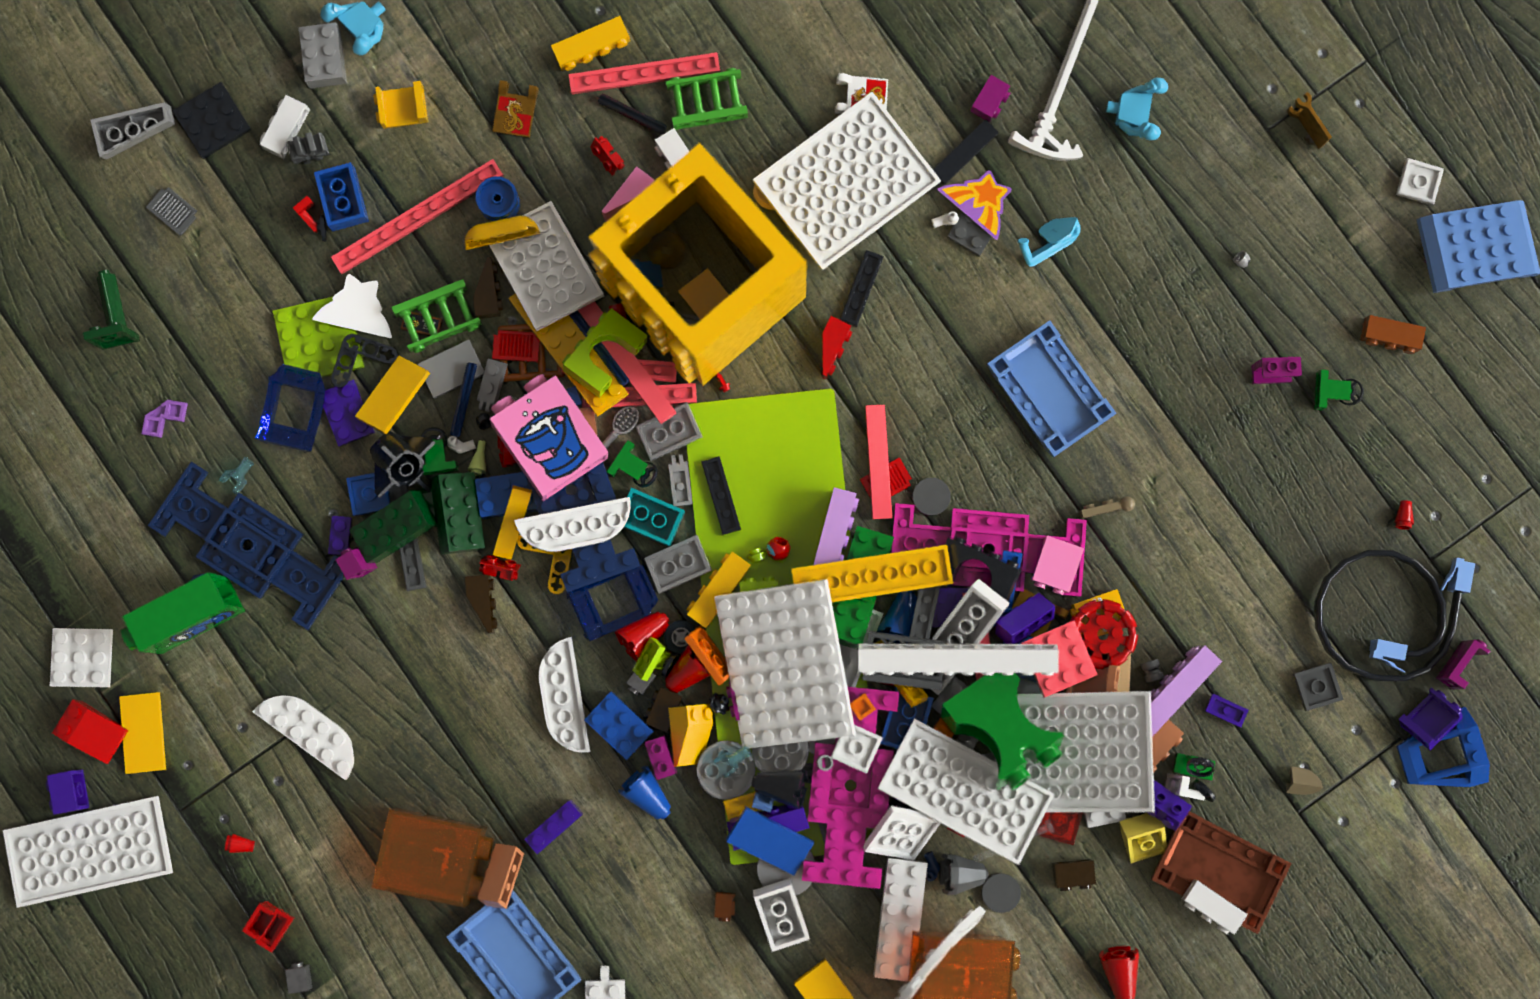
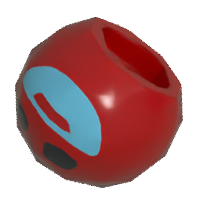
M775 537L768 542L766 551L773 560L782 561L790 554L791 546L786 539Z

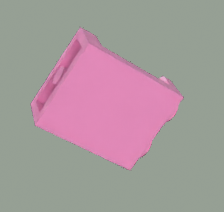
M1046 536L1030 581L1035 582L1034 586L1045 589L1046 586L1053 589L1052 592L1059 595L1069 593L1084 548Z

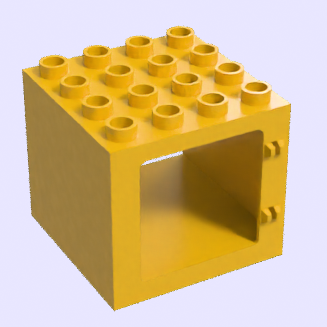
M700 143L589 237L594 250L588 256L593 262L592 266L597 271L596 275L601 280L600 284L613 299L619 296L623 300L621 303L626 308L624 311L638 327H641L643 324L647 327L650 341L662 355L665 356L670 351L673 357L672 361L676 365L674 366L688 384L697 379L704 386L806 298L807 262ZM697 202L755 266L758 272L696 325L689 326L629 259Z

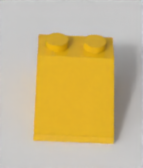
M710 704L669 708L674 767L698 764L701 754L707 747L713 725V712L709 706Z

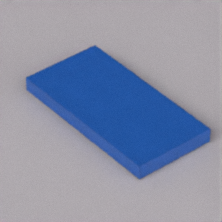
M746 806L726 838V842L794 876L814 845L813 840Z

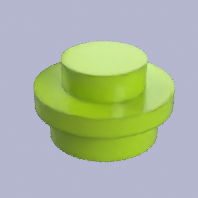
M755 547L749 550L750 553L747 555V558L753 563L764 559L766 551L765 549H760V547Z

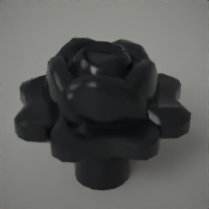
M714 693L713 696L709 697V706L716 714L725 715L730 710L729 700L724 694Z

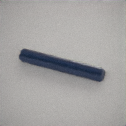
M468 362L466 365L450 435L460 437L477 369V364Z

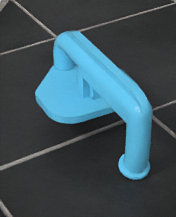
M1076 217L1053 219L1039 229V234L1049 243L1033 253L1030 252L1028 246L1029 239H1019L1018 243L1026 264L1033 267L1072 244L1080 233L1078 219Z

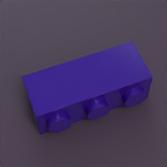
M1037 593L1033 597H1029L1020 606L1014 607L1007 615L1001 616L996 621L995 634L1006 644H1018L1054 619L1055 605L1043 595Z
M569 800L524 840L536 854H539L578 820L583 813L572 800Z

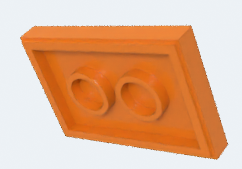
M702 625L698 626L684 639L719 686L729 678L726 658Z

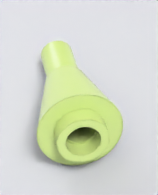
M482 440L478 441L477 451L467 469L479 477L482 474H486L484 454L486 442Z

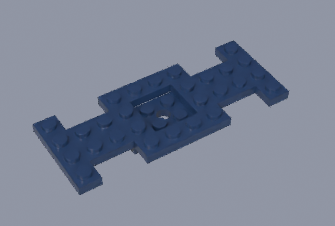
M576 386L565 389L576 406H581L582 403ZM603 462L569 484L577 488V492L574 495L567 494L565 491L566 487H564L545 501H542L527 479L539 515L616 500ZM611 540L599 544L572 549L578 568L561 573L560 575L568 593L638 568L640 564L634 548L615 554Z
M190 462L148 526L165 537L176 521L206 541L196 555V558L259 599L263 597L271 583L302 603L291 620L309 630L345 577L335 560L339 557L334 555L324 570L293 551L303 537V533L241 493L237 494L229 508L198 489L209 472ZM246 540H251L253 543V547L250 550H245L243 547Z

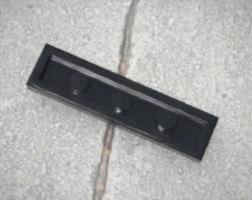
M985 119L933 171L941 182L946 185L999 132Z
M866 250L839 320L855 327L858 326L884 256Z
M720 456L701 461L722 534L726 535L740 531L741 527Z

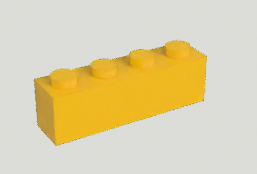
M618 16L555 43L551 47L561 71H569L574 69L577 64L592 61L598 55H607L614 48L620 49L625 47L630 42V38L621 17Z
M731 552L730 555L728 553L725 554L720 562L723 564L721 568L713 571L709 577L711 582L708 586L703 585L698 592V595H700L696 602L693 600L686 609L689 611L687 615L706 629L717 615L714 597L732 593L751 567V564L734 552Z

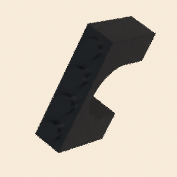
M959 536L949 537L945 545L948 548L953 582L964 562L970 559L980 560L991 571L992 582L990 588L1008 602L1022 571V568L1018 567L1019 563L1010 559L1006 562L1000 559L1001 555L992 551L988 554L982 551L983 547L972 543V546L965 543V539ZM952 584L943 585V587L951 588Z

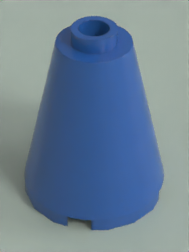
M913 591L898 593L878 626V633L901 636L910 635L917 596L914 595ZM895 640L893 643L899 644L900 641Z
M647 765L641 767L643 771L641 773L638 771L634 772L622 784L624 789H619L618 792L656 820L660 818L663 820L670 814L669 809L671 806L650 768Z

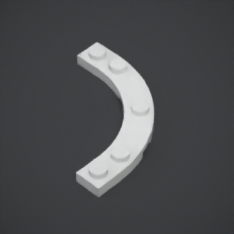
M981 906L975 911L971 909L965 915L964 920L962 918L959 919L954 926L955 929L936 950L931 949L925 957L927 961L909 984L905 983L898 992L901 995L895 999L913 998L926 980L925 978L944 958L950 948L954 947L963 936L978 924L986 912Z

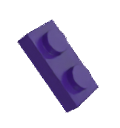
M332 516L328 554L341 555L342 551L350 547L351 532L349 530L352 528L351 517Z
M1211 694L1204 711L1241 728L1249 710L1218 695Z

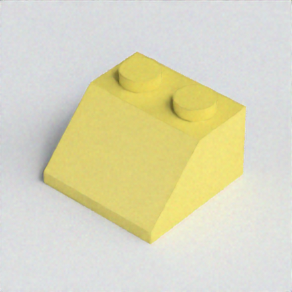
M1148 813L1119 821L1121 835L1130 863L1163 854L1167 841L1162 821L1150 816Z

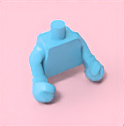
M364 1L345 5L327 3L322 7L320 16L325 22H330L338 17L341 24L356 38L352 48L353 52L361 56L365 55L373 45L380 42L384 24L379 16L386 9L379 1L371 8Z
M1154 78L1145 83V85L1129 89L1121 94L1118 102L1108 101L1106 112L1116 114L1115 124L1119 125V128L1127 135L1139 136L1151 141L1156 140L1160 137V128L1148 122L1152 93L1164 94L1168 90V83L1163 78Z

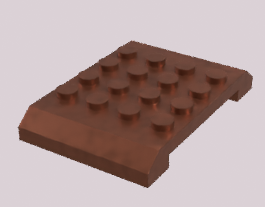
M1189 811L1177 830L1173 831L1151 880L1182 896L1194 879L1245 912L1247 916L1240 926L1258 934L1292 863Z

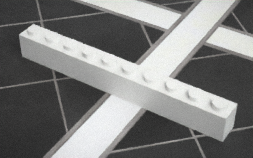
M859 644L858 672H863L865 675H872L874 672H882L884 675H892L894 672H902L904 675H912L914 672H922L924 675H932L934 672H942L943 675H953L954 672H962L963 675H973L974 673H982L983 675H993L994 673H1002L1003 675H1013L1014 673H1022V675H1033L1034 673L1053 675L1058 673L1059 649L1057 644Z

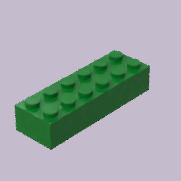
M857 526L846 560L889 554L894 537ZM877 596L833 603L832 608L840 645L858 650L859 644H863Z

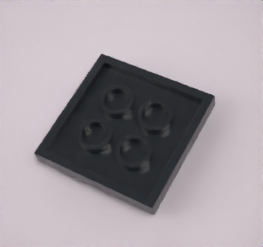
M222 82L173 110L203 159L252 130Z

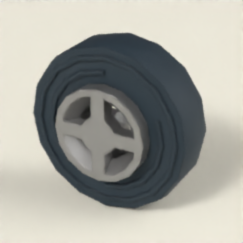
M684 620L674 621L665 631V645L673 653L682 655L688 646L684 638L696 629L695 626Z

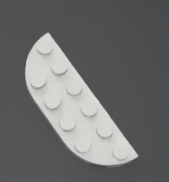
M630 497L514 521L522 538L539 550L558 552L599 544L615 537L625 526L630 513Z
M572 637L555 643L545 654L539 668V684L545 721L551 736L566 749L585 753L591 751L587 726L584 721L585 714Z
M276 696L263 701L252 711L344 780L348 779L354 765L351 739L338 724L312 705L294 696Z

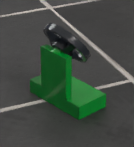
M1321 369L1316 372L1314 410L1326 409L1327 399L1339 400L1345 405L1352 406L1359 403L1363 398L1364 388L1359 381L1355 379H1346L1344 381L1329 380V370ZM1358 383L1361 389V393L1359 398L1356 400L1354 397V395L1356 394L1355 386ZM1351 398L1353 403H1345L1343 400L1349 401Z
M430 427L424 430L421 437L431 438L435 444L425 453L426 465H423L424 472L422 476L459 471L456 461L446 462L444 448L447 445L448 439L446 433L437 427ZM429 431H438V432H440V434H439L438 436H437V435H431L430 437L425 436V434H426L427 432H429ZM443 436L446 440L445 444H443V439H441Z
M627 440L607 470V473L615 478L619 470H622L633 477V481L637 486L642 488L648 487L657 478V467L653 463L644 462L631 454L635 444ZM654 470L651 480L645 483L646 479L650 476V472Z
M1176 753L1173 772L1212 781L1216 761Z

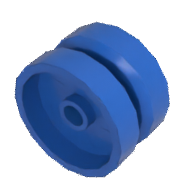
M490 177L485 179L476 191V203L482 215L489 221L514 217L520 209L519 195L515 186L508 179Z

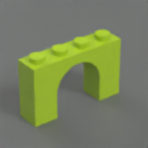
M612 308L600 316L599 323L588 330L587 337L584 340H580L575 346V351L572 354H568L562 362L563 371L598 398L609 388L612 383V377L592 362L589 355L592 348L600 342L612 341L636 356L647 343L648 335Z

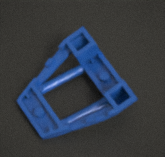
M1466 707L1461 708L1463 719L1442 740L1459 737L1467 764L1427 774L1419 746H1422V744L1413 736H1410L1396 746L1408 784L1472 787L1489 782L1490 764L1478 725ZM1461 773H1465L1466 778L1440 779Z

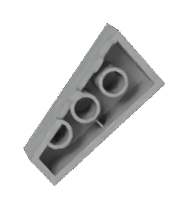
M165 102L90 120L99 157L105 160L175 125L171 106Z

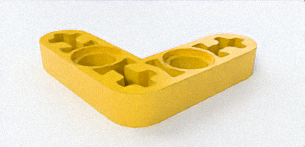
M519 535L517 544L521 549L553 555L548 589L555 595L563 593L565 586L561 578L559 579V584L562 585V588L554 591V588L551 587L552 583H556L557 579L553 577V574L561 576V573L569 571L572 549L561 553L562 551L548 552L537 548L533 549V546L530 544L524 547V543L521 542L523 538ZM557 562L565 563L566 568L563 572L555 570Z

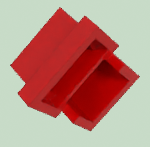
M265 901L257 906L242 931L256 939L255 943L272 953L291 925L294 917Z

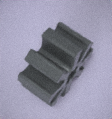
M311 132L305 133L306 136L303 138L295 136L293 141H287L290 158L294 164H299L302 161L304 164H310L312 159L320 161L323 159L322 156L329 155L325 137L322 133H317L313 136Z

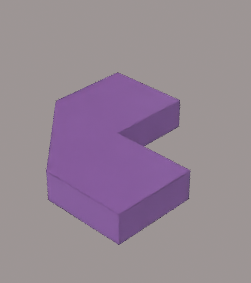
M166 400L155 410L145 415L141 434L162 438L165 419L184 422L188 404Z

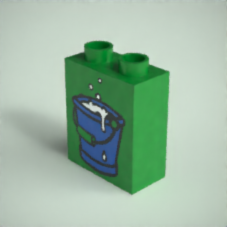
M208 572L122 616L127 627L121 629V635L130 650L138 648L139 652L163 654L245 612V609L230 579Z

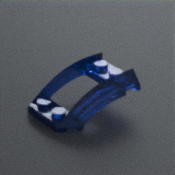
M282 364L268 378L267 395L255 439L266 444L271 443L301 450L304 453L311 452L324 404L326 390L323 380L318 372ZM281 385L315 393L307 431L273 423L278 407Z
M643 565L571 592H566L567 600H570L585 633L583 636L589 642L648 616L658 602V598ZM625 575L639 609L603 625L589 590Z

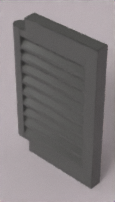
M169 187L165 191L161 189L146 206L148 210L180 236L197 218L194 216L197 210Z

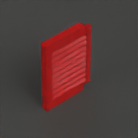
M498 330V335H494L492 360L538 362L540 340L533 332Z
M900 457L890 462L889 475L892 497L910 487L909 480L912 478ZM868 474L861 478L860 481L871 499L870 476Z

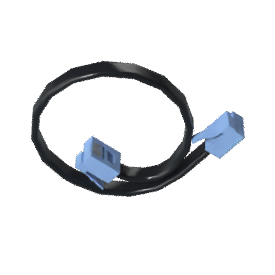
M1365 550L1341 560L1323 578L1314 601L1315 629L1324 650L1344 670L1369 680L1407 681L1429 672L1447 654L1456 631L1462 594L1470 593L1475 563L1464 561L1465 559L1453 558L1451 569L1445 577L1441 588H1439L1436 579L1417 560L1394 550ZM1367 556L1391 557L1410 565L1427 581L1437 603V629L1433 639L1425 647L1415 651H1407L1408 645L1380 639L1371 640L1369 658L1381 660L1386 665L1402 673H1405V671L1386 659L1405 661L1406 657L1421 656L1432 651L1442 640L1438 652L1423 667L1402 676L1372 674L1350 665L1332 648L1323 627V600L1331 580L1347 564ZM1448 582L1447 591L1453 592L1446 630V601L1441 591L1444 590Z

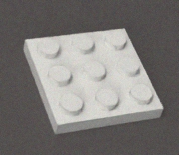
M53 628L50 686L110 687L113 629Z
M890 806L864 843L863 849L869 853L915 860L941 823L919 811Z

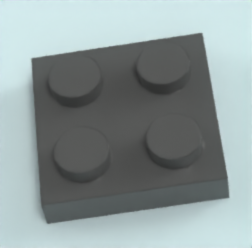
M962 211L958 222L953 226L947 238L980 257L992 236Z
M1332 663L1293 674L1305 711L1344 700Z

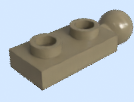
M1126 496L1120 502L1113 503L1112 499L1101 502L1102 505L1097 507L1094 504L1083 506L1084 510L1079 511L1080 519L1121 509L1129 512L1134 509L1135 501L1132 497Z

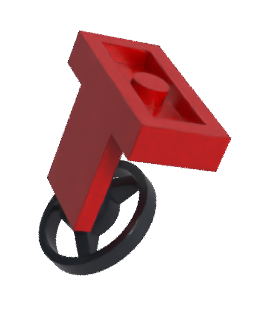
M306 196L293 209L315 233L321 235L322 242H327L325 216L320 215L318 222L310 216L307 211L315 204Z

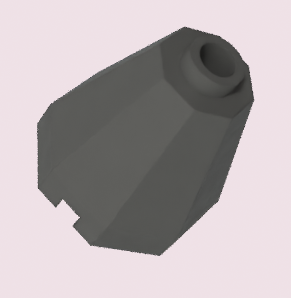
M942 854V858H945V860L940 861L939 881L940 885L945 886V889H942L944 894H959L984 884L985 879L988 878V869L985 868L984 864L954 854Z

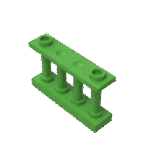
M729 68L725 72L682 79L680 77H673L666 81L667 90H673L677 115L672 117L673 128L678 130L748 118L747 106L740 104L736 79L741 78L740 69ZM729 81L733 104L731 108L724 109L721 107L717 82ZM710 84L714 104L713 111L705 112L703 110L699 85ZM692 87L696 111L694 114L687 115L684 113L680 88Z
M463 279L392 307L395 316L404 320L412 340V344L407 345L410 352H421L428 345L467 330L472 332L477 330L479 325H482L479 317L473 319L463 295L464 291L468 290ZM451 296L457 298L466 320L465 323L455 326L446 304V298ZM433 303L439 305L448 327L447 330L437 333L428 310L429 305ZM416 310L421 311L430 333L429 337L422 340L419 339L410 317L411 312Z

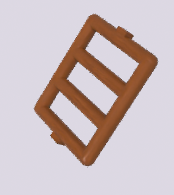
M527 324L498 327V330L532 331ZM540 342L538 372L527 373L526 362L519 361V373L508 374L507 365L503 382L532 380L541 374L546 379H550L555 375L557 378H562L565 374H562L558 364L557 370L546 371L545 348ZM500 360V362L507 364V360Z

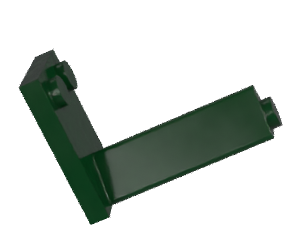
M109 270L99 271L97 283L107 327L89 328V331L83 332L84 340L102 350L140 341L139 334L126 326L116 275L111 274Z

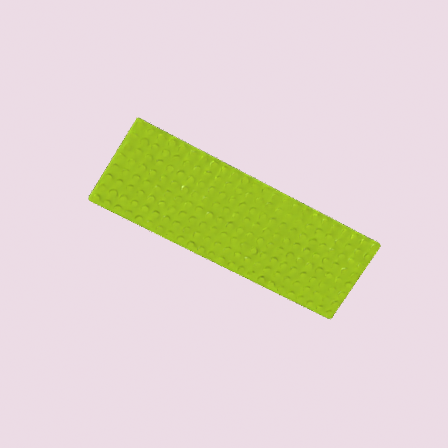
M823 389L689 404L703 438L687 445L695 530L712 568L711 572L700 576L701 587L703 585L708 586L711 582V579H709L710 575L715 569L719 570L723 565L720 563L726 553L730 555L731 552H734L751 564V567L740 582H744V578H755L756 582L763 581L765 577H774L775 581H779V586L794 584L791 569L812 566L814 564L834 487L845 490L834 390ZM720 456L741 527L740 531L726 535L722 534L701 461ZM850 530L846 532V536H849L846 549L842 548L841 554L844 555L843 561L847 559L851 546ZM782 537L789 542L791 549L786 559L776 561L768 556L766 551L767 544L772 538ZM755 547L765 549L766 552L764 554L766 557L764 559L751 563V560L747 558V555L750 553L749 550ZM740 583L732 593L740 592ZM717 614L707 627L706 632L725 657ZM861 672L856 687L868 689L867 681L863 680V672ZM711 676L713 694H724L728 698L726 687L730 686V678L718 686ZM728 698L729 708L733 705L732 698ZM730 710L725 715L715 713L718 742L733 741L742 745L738 721H736L735 717H731ZM748 748L747 750L752 756V748ZM809 752L806 763H813L814 753ZM755 766V776H756L757 773L760 772V771H759V770L757 769V767ZM847 780L845 788L848 791L854 790L856 782L854 780ZM805 783L807 791L803 808L808 821L811 784ZM752 784L749 787V789L742 795L755 792L754 788L752 787ZM776 800L773 802V806L785 805ZM725 811L726 822H729L730 820H728L727 814H726V811ZM808 822L809 828L797 833L813 840L814 845L810 849L813 856L824 855L825 843L818 822ZM866 828L865 842L875 828ZM728 843L732 865L758 862V857L742 849L734 851L733 845Z

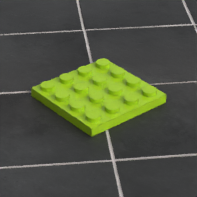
M333 297L273 311L287 379L290 385L331 376L344 337L348 334L357 335L356 330L312 319L322 307L334 301ZM354 338L346 340L350 348L356 345L359 347L357 350L361 352L360 344L355 343ZM357 354L352 370L364 368L361 355ZM344 355L340 358V363L343 366H349L351 359L349 356ZM337 366V370H341L340 373L348 371Z

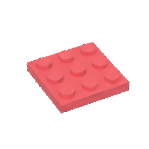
M1075 621L1020 643L1058 645V673L1053 675L1033 674L1043 698L1098 675Z

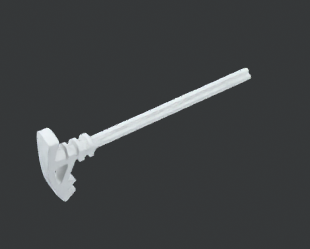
M1086 0L1043 112L1039 113V120L1035 122L1036 128L1032 130L1033 137L1027 140L1017 131H1013L1008 140L1010 145L1051 160L1067 161L1083 157L1078 144L1074 146V149H1071L1067 139L1061 145L1048 132L1053 130L1052 124L1056 122L1054 117L1098 0ZM1045 142L1056 152L1042 148L1043 143Z

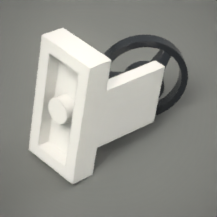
M1167 773L1165 788L1175 795L1199 800L1206 799L1210 802L1216 799L1213 792L1200 780L1196 779L1193 782L1196 790L1188 789L1190 777Z

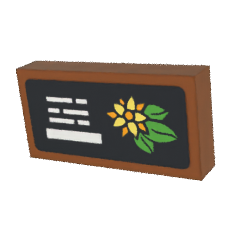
M411 312L410 317L417 334L430 336L422 314ZM431 316L437 333H440L443 319ZM403 320L401 330L408 331Z

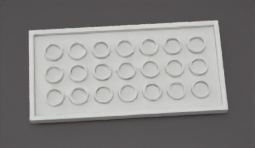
M916 719L913 720L878 787L880 791L1017 865L1020 864L1055 795L1029 780L1013 791L1008 784L997 791L995 788L998 778L996 762Z
M159 796L3 830L17 908L173 873Z

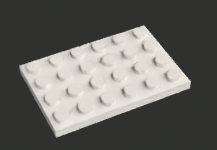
M552 201L522 215L536 222L540 234L489 245L536 332L604 297L601 288Z

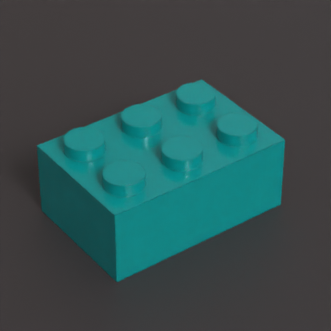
M631 488L627 496L630 497V513L623 528L670 547L684 517L685 510Z

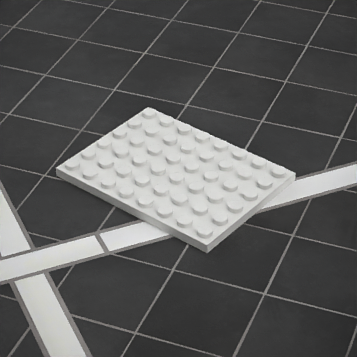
M873 92L869 93L753 179V183L821 271L941 182Z
M827 579L723 594L714 597L730 683L736 696L740 718L737 721L743 749L847 737L856 734Z
M1150 691L1054 693L1044 698L1042 694H1017L1020 709L1032 724L1046 731L1062 732L1064 734L1061 746L1059 747L1063 754L1050 766L1043 768L1040 762L1033 764L1029 758L1024 757L1027 761L1025 769L1031 775L1029 781L1055 794L1046 812H1154Z

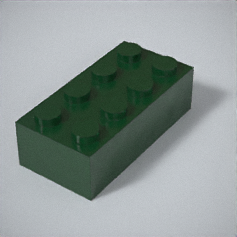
M474 472L442 474L430 478L435 519L438 523L436 527L440 555L472 552L485 548Z
M409 491L349 531L366 563H378L432 529L438 523L421 491Z

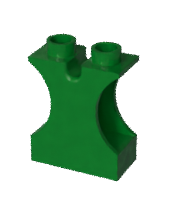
M1002 673L984 675L942 704L940 715L954 735H967L976 738L991 750L998 766V778L995 786L997 791L1006 784L1013 791L1030 779L1031 775L1025 769L1027 761L1024 757L1029 758L1033 764L1040 762L1043 768H1046L1057 761L1063 754L1059 747L1061 746L1064 734L1062 732L1043 730L1032 724L1022 713L1017 699L1020 678L1016 673L1013 675H1003Z

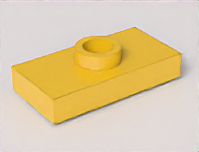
M756 792L723 801L728 820L739 817L745 806L754 811H762L752 807Z

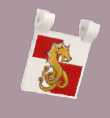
M838 74L836 85H848L847 104L837 103L835 114L844 113L871 92L874 93L887 110L888 79Z

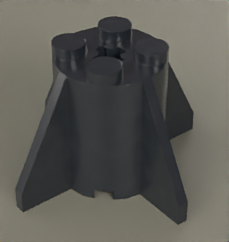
M391 431L387 435L384 434L378 438L370 448V454L374 461L375 494L381 498L394 484L402 487L401 485L411 486L416 482L429 493L431 489L420 479L424 472L422 456L435 442L431 438L401 436Z

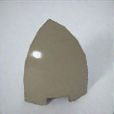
M1291 766L1288 773L1291 775L1290 784L1286 783V793L1308 795L1316 793L1323 788L1321 780L1312 771Z

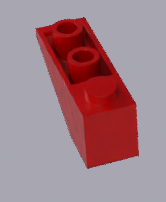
M830 316L822 333V378L824 379L828 375L832 376L836 368L833 364L836 358H841L844 352L842 346L845 341L849 342L853 333L850 331L851 325L833 316Z

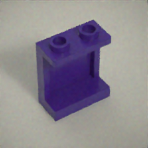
M1432 687L1429 689V695L1409 715L1403 714L1398 719L1400 726L1428 750L1433 749L1463 719L1460 706L1455 702L1450 703L1443 692L1440 690L1436 691Z

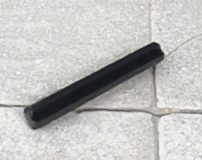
M605 94L600 95L598 99L599 104L661 135L666 132V124Z

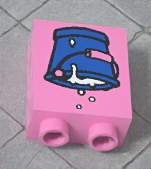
M541 374L524 386L528 394L514 402L511 396H507L494 404L491 410L495 415L490 418V423L542 501H545L608 459L609 452L556 375L547 381L544 375Z

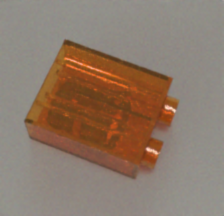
M400 808L389 809L372 888L465 908L470 904L471 899L478 900L485 878L476 875L479 861H489L494 838L485 836L487 829L485 826Z
M912 930L908 984L927 961L925 957L931 949L936 950L950 933ZM966 934L954 947L950 948L944 958L929 973L912 999H1017L1016 990L1012 987L1013 971H1017L1020 966V952L1015 947V941L1001 936Z

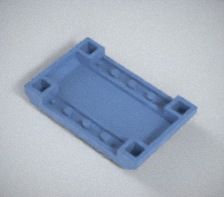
M1518 200L1432 214L1417 219L1433 293L1519 277H1532L1540 274L1524 201Z
M1049 320L987 363V366L1043 447L1054 458L1117 413L1107 399L1102 397Z
M513 890L507 909L485 905L447 936L450 943L457 952L462 954L496 999H559L582 980L575 968Z

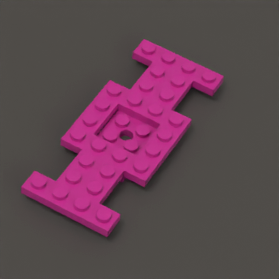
M895 503L892 534L894 539L891 553L945 545L949 537L954 538L955 535L965 539V543L971 546L972 543L981 547L990 544L993 546L994 552L1001 556L1003 550L1023 553L1020 566L1022 571L1016 582L1015 591H1024L1025 573L1034 574L1043 548V541L1046 537L1045 535L1028 533L1029 515L953 508L951 527L913 524L915 505ZM1067 518L1065 537L1050 536L1084 548L1070 592L1064 593V596L1081 597L1087 520ZM967 560L959 568L952 586L971 587L979 579L990 587L992 582L991 571L980 560Z
M847 687L850 703L865 693L876 708L875 711L862 720H859L851 709L853 722L856 726L875 734L878 710H898L899 692ZM835 738V744L815 742L808 822L827 823L824 861L804 860L802 881L880 889L882 868L863 866V847L866 828H876L888 811L889 795L880 791L878 787L893 760L894 751L877 749L867 774L833 758V768L823 771L817 767V759L821 755L831 757L839 738ZM822 758V768H825L824 758ZM847 780H854L856 782L854 790L848 791L845 788Z

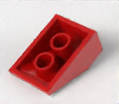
M72 699L52 734L108 764L129 730L84 701Z

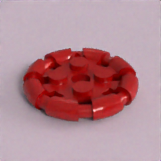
M1102 599L1099 602L1093 600L1085 603L1070 620V622L1075 621L1079 633H1083V642L1086 649L1089 648L1093 651L1090 658L1095 669L1103 670L1105 667H1109V665L1120 666L1128 660L1127 657L1136 648L1138 635H1136L1135 627L1137 625L1134 617L1128 610H1124L1121 604L1115 601ZM1103 609V615L1097 616L1096 610ZM1115 613L1121 616L1118 621L1112 617ZM1084 616L1089 619L1086 624L1081 622ZM1122 628H1128V636H1123ZM1100 629H1105L1108 633L1105 640H1101L1097 636ZM1120 644L1124 647L1121 653L1116 650ZM1108 653L1109 659L1103 660L1102 654Z

